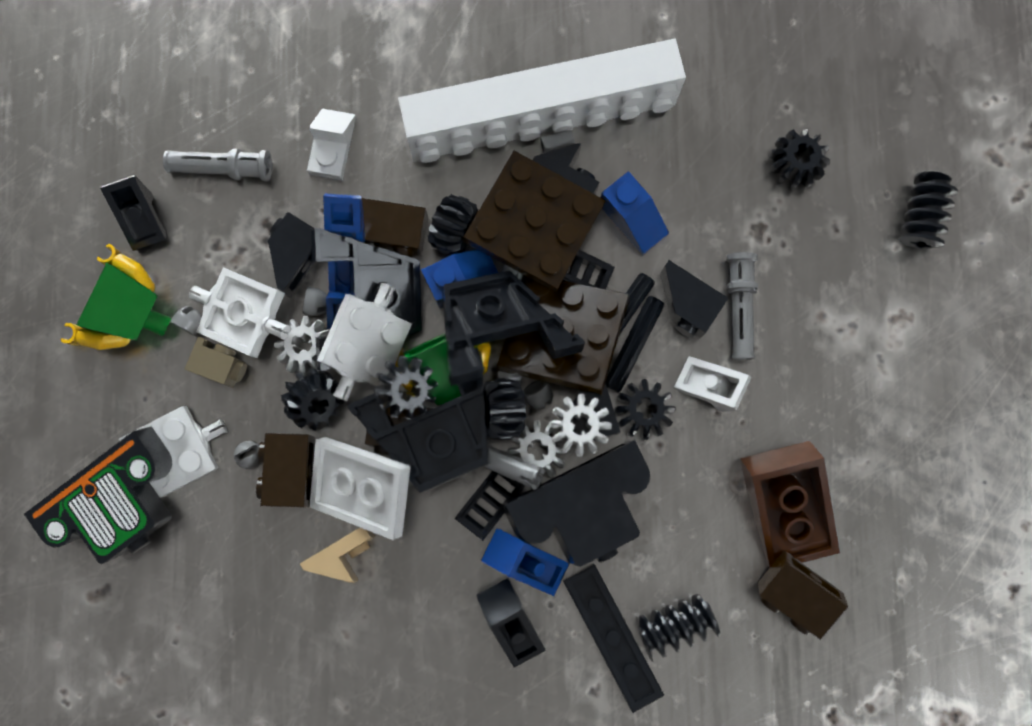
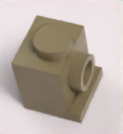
M198 336L185 370L234 388L236 382H240L243 379L247 363L234 357L236 351L219 344L215 345Z

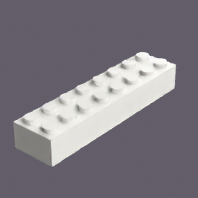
M674 38L398 97L413 161L420 160L423 163H429L438 160L442 155L451 153L457 156L471 153L474 148L484 146L499 148L504 146L507 141L516 139L531 141L540 137V134L549 132L559 133L572 130L576 126L587 124L588 127H596L604 124L609 119L618 117L621 120H629L637 117L641 112L651 110L654 113L665 112L676 105L686 76L677 41Z

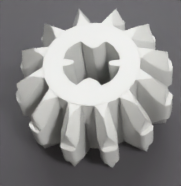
M303 316L300 326L294 319L289 320L290 333L279 329V331L288 334L289 337L284 341L275 342L274 347L284 350L277 356V360L280 363L288 362L286 365L287 371L293 373L299 368V373L307 376L310 366L317 370L315 337H326L330 330H323L324 323L318 319L312 324L308 316ZM302 341L312 345L309 351L299 348Z
M578 394L577 406L573 405L569 397H565L563 403L568 411L566 412L560 407H554L553 413L563 420L549 422V428L562 430L552 437L553 442L556 443L566 438L567 442L563 445L562 452L567 453L572 444H575L577 457L583 456L584 444L587 445L591 454H595L598 450L592 439L594 438L599 443L606 444L608 438L598 431H607L612 428V423L599 421V419L608 415V409L604 408L596 413L594 408L599 402L597 398H593L589 406H584V394ZM580 416L588 420L586 427L590 429L589 432L585 434L582 430L580 435L573 432L575 425L570 421L574 417H576L577 421Z
M535 420L533 424L534 432L530 433L525 425L524 431H522L525 436L524 439L521 437L510 439L520 445V448H508L507 453L520 455V459L543 467L547 475L553 478L555 472L550 463L560 468H563L565 462L555 457V454L567 453L562 452L563 446H555L556 443L549 436L553 431L552 428H549V424L546 427L545 433L540 432V421ZM533 442H540L541 448H547V456L542 454L543 460H534V455L528 454L527 448L528 446L533 448Z

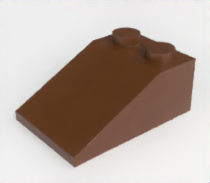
M810 441L740 458L747 494L768 568L772 566L784 550L801 563L840 553L825 460Z

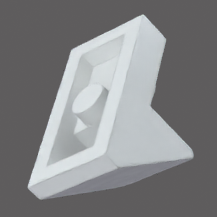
M322 109L309 129L314 137L307 167L309 175L343 181L356 120L355 114Z
M689 356L674 387L681 393L711 403L721 412L737 410L752 377L748 374Z

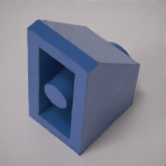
M629 171L601 193L600 198L606 200L602 210L642 256L669 234L652 197Z
M478 249L452 254L421 269L439 309L443 308L442 293L445 284L498 273L491 257Z
M496 528L481 559L482 562L506 576L552 596L555 595L570 564L499 528Z

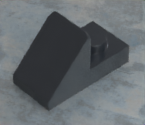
M581 143L534 156L533 161L596 195L599 181L595 180V176L585 169L577 168L575 170L572 168L580 154Z
M136 175L101 186L100 189L132 251L166 239L167 234L152 206L154 196Z

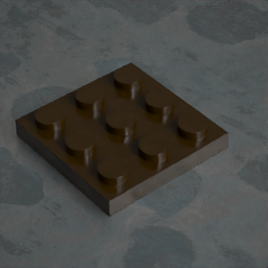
M514 150L465 233L463 242L556 292L606 200Z
M526 276L524 284L540 298L539 304L549 314L556 313L564 321L563 327L573 336L578 334L584 340L585 345L580 353L552 359L537 331L505 339L497 363L498 371L602 395L628 306L629 294L563 280L557 291L554 292Z

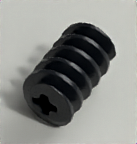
M924 171L914 176L915 185L911 188L910 192L912 198L907 203L909 211L904 215L905 224L901 227L902 237L898 239L902 244L920 249L942 248L945 246V241L936 237V235L948 233V227L939 223L951 221L952 215L943 210L954 208L955 202L947 197H954L958 194V188L949 184L952 182V178L949 175L936 171Z
M695 594L692 596V607L685 599L678 601V611L671 604L666 605L665 617L657 609L651 612V622L643 614L638 616L639 634L651 662H653L652 650L655 649L663 658L667 657L666 645L668 644L676 652H680L681 639H684L690 647H693L694 634H697L703 642L708 641L707 629L709 628L717 637L721 636L717 619L709 603L705 602L700 595Z

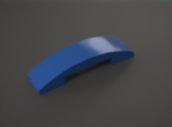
M324 194V230L365 243L364 213L361 196ZM328 261L327 329H331L345 294H350L349 261Z

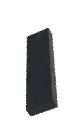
M593 563L562 580L632 713L665 696L595 564Z

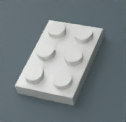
M328 437L318 438L315 441L309 507L391 540L400 538L403 534L410 466Z

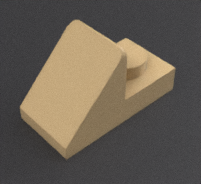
M360 527L303 561L300 565L303 570L355 583L359 580L345 555L349 554L351 559L367 551L371 548L368 541L375 538L373 532Z

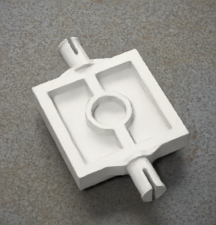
M224 267L217 283L210 292L199 286H193L190 289L199 293L200 296L189 292V298L204 304L203 315L196 331L197 333L254 358H258L269 333L282 340L289 337L288 334L278 329L290 333L291 327L275 320L276 313L285 293Z
M381 283L374 302L363 301L353 295L345 294L317 359L318 362L332 367L342 376L333 396L348 402L355 381L367 382L376 387L384 385V383L376 378V374L378 372L385 375L389 373L385 367L387 361L395 365L412 325L395 316L387 308L395 291L394 287Z
M181 406L136 429L152 427L172 457V468L168 475L150 482L160 498L219 468L211 454L209 441L228 432L227 427H221L225 425L222 419L202 428L194 421L188 407ZM125 435V436L119 438V441H121V440H122L123 438H125L127 435Z

